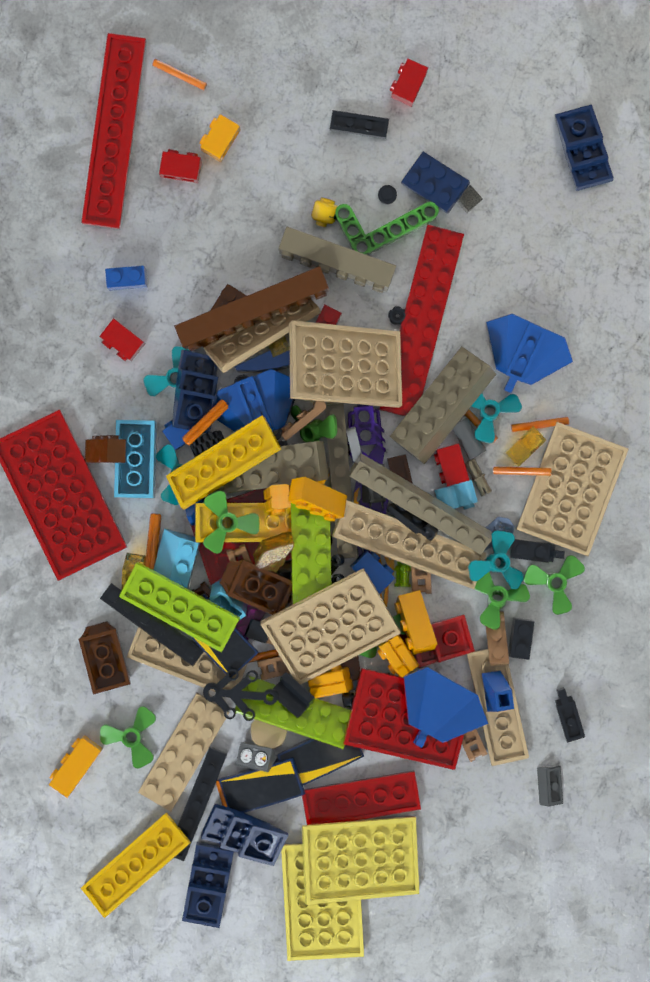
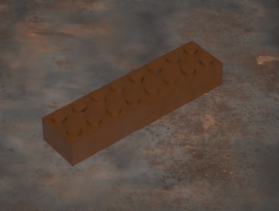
M319 266L174 325L182 347L193 351L201 348V343L207 342L210 344L218 341L219 336L223 334L227 337L237 333L236 329L250 328L255 325V321L260 319L262 322L273 318L272 314L277 312L280 315L291 311L290 307L294 305L301 307L308 304L309 299L315 297L318 300L326 297L329 287Z

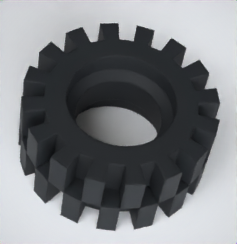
M220 430L208 432V434H203L201 437L199 436L190 445L194 457L224 440V436Z

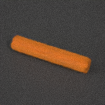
M220 400L183 436V441L187 445H191L228 409V404L224 400Z
M155 513L150 514L145 566L154 570L158 554L161 515Z

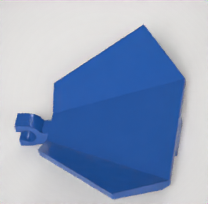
M509 314L486 322L496 370L510 377L504 387V390L512 393L517 380L532 385L573 362L566 339L561 335L515 314Z
M270 369L218 390L216 404L220 400H224L228 404V409L217 421L236 432L263 415L272 431L282 428L286 425L293 401L290 398V377Z
M428 667L404 676L408 723L419 729L413 741L417 746L423 747L427 735L444 743L488 724L477 694Z

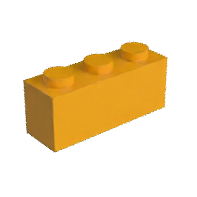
M307 477L291 480L288 502L295 504V507L299 509L309 510L313 515L323 516L327 521L344 518L347 495Z
M421 591L399 595L394 606L396 613L400 614L401 629L407 636V648L411 649L412 655L435 650L437 641Z
M86 735L82 739L79 737L71 746L74 748L70 755L66 753L60 762L63 764L59 770L55 769L49 777L51 779L49 786L66 798L70 796L103 750L100 745Z

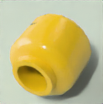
M321 197L320 200L314 202L311 217L316 221V225L327 227V224L335 222V212L338 206L334 200Z

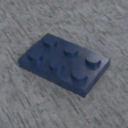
M423 151L405 175L401 184L428 202L435 203L439 209L448 214L469 186L470 181Z

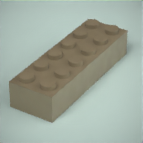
M286 226L279 245V254L286 260H299L301 265L309 268L311 265L315 267L320 266L325 274H329V272L335 273L337 278L342 280L352 279L354 284L365 287L366 284L378 293L388 291L396 269L394 264Z
M461 346L390 437L399 446L425 464L496 376V373L490 365Z
M324 441L281 446L280 451L212 492V494L217 491H223L225 494L264 489L271 485H291L292 479L307 477L314 481L329 480Z

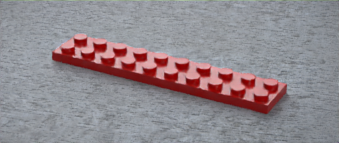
M112 33L107 34L82 224L114 229L121 228L146 38Z
M427 224L405 308V319L400 327L402 406L399 408L380 406L379 410L405 417L423 395L464 238L463 233Z

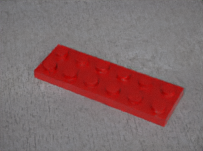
M414 770L304 789L306 794L302 795L307 825L356 821L421 810Z

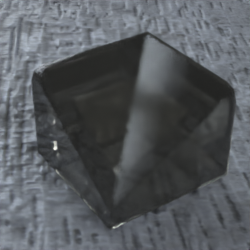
M469 185L457 203L466 213H469L483 198Z

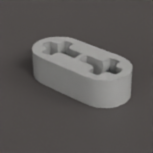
M352 427L346 429L353 461L355 462L362 452L356 428Z

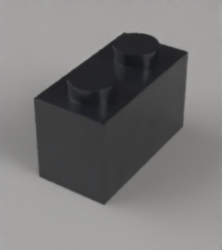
M513 617L508 650L509 657L530 660L535 621Z

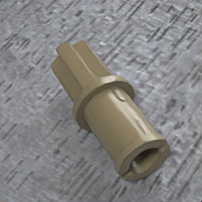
M474 458L468 460L465 466L481 497L485 496L486 493L492 492L484 477L485 473H482Z

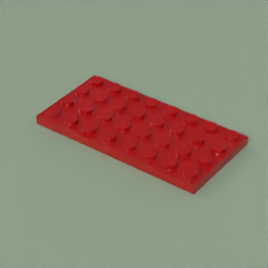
M60 409L0 438V464L58 581L127 548L124 538L87 463H85L82 452Z

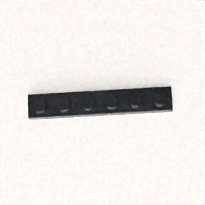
M111 583L100 600L192 667L204 653L198 645L166 622L120 598L122 590Z
M213 747L208 749L178 824V827L191 843L227 756V753ZM191 843L174 858L184 861Z

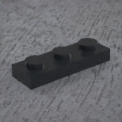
M332 110L330 131L386 139L389 119Z

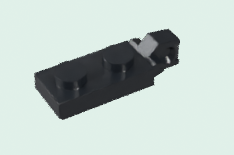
M392 503L387 509V512L416 535L418 533L422 534L429 541L433 540L439 532L434 526L395 503Z
M515 539L511 545L510 558L549 563L553 562L554 558L564 559L565 551L555 550V545L549 543Z
M564 687L556 689L559 699L555 700V706L566 742L585 738L575 701L572 696L567 697Z

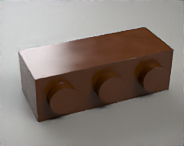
M119 435L92 436V439L85 440V463H125L126 439H119Z

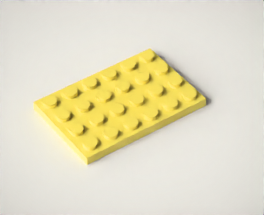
M415 816L302 825L305 903L307 905L419 894Z
M303 843L284 844L281 853L287 961L364 957L361 900L307 905L305 903Z

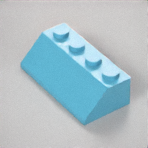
M164 529L154 571L188 589L201 542H195L194 536Z

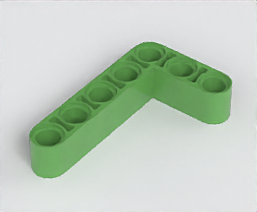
M427 202L368 234L364 233L349 205H339L336 208L335 214L336 220L351 249L359 252L356 247L358 244L363 243L367 246V250L363 254L370 255L431 223L436 219L439 209L435 203ZM426 208H432L435 214L433 216H427L424 210ZM341 210H347L349 216L341 218L338 213ZM415 217L418 223L414 226L410 225L407 219ZM352 226L358 229V233L354 236L350 235L347 231ZM392 226H399L401 232L397 235L393 234L390 228ZM375 235H382L384 241L380 244L376 243L373 239Z

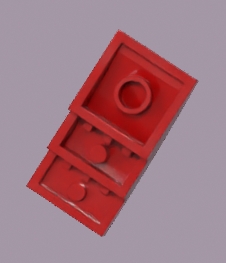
M465 615L431 623L437 641L435 650L413 656L419 664L418 668L475 652ZM399 634V636L401 637V639L403 640V642H404L405 645H406V638H407L406 634H405V635Z

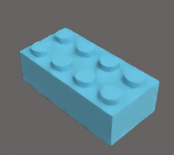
M116 420V435H119V439H126L125 463H115L114 497L155 498L157 422Z

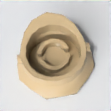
M256 719L251 723V737L256 745L272 749L282 746L287 730Z

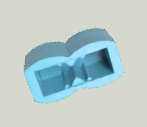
M472 480L434 490L437 499L454 509L462 506L464 510L475 507L474 503L478 502Z
M220 580L212 584L211 602L239 616V620L246 616L248 604L228 596L220 584Z

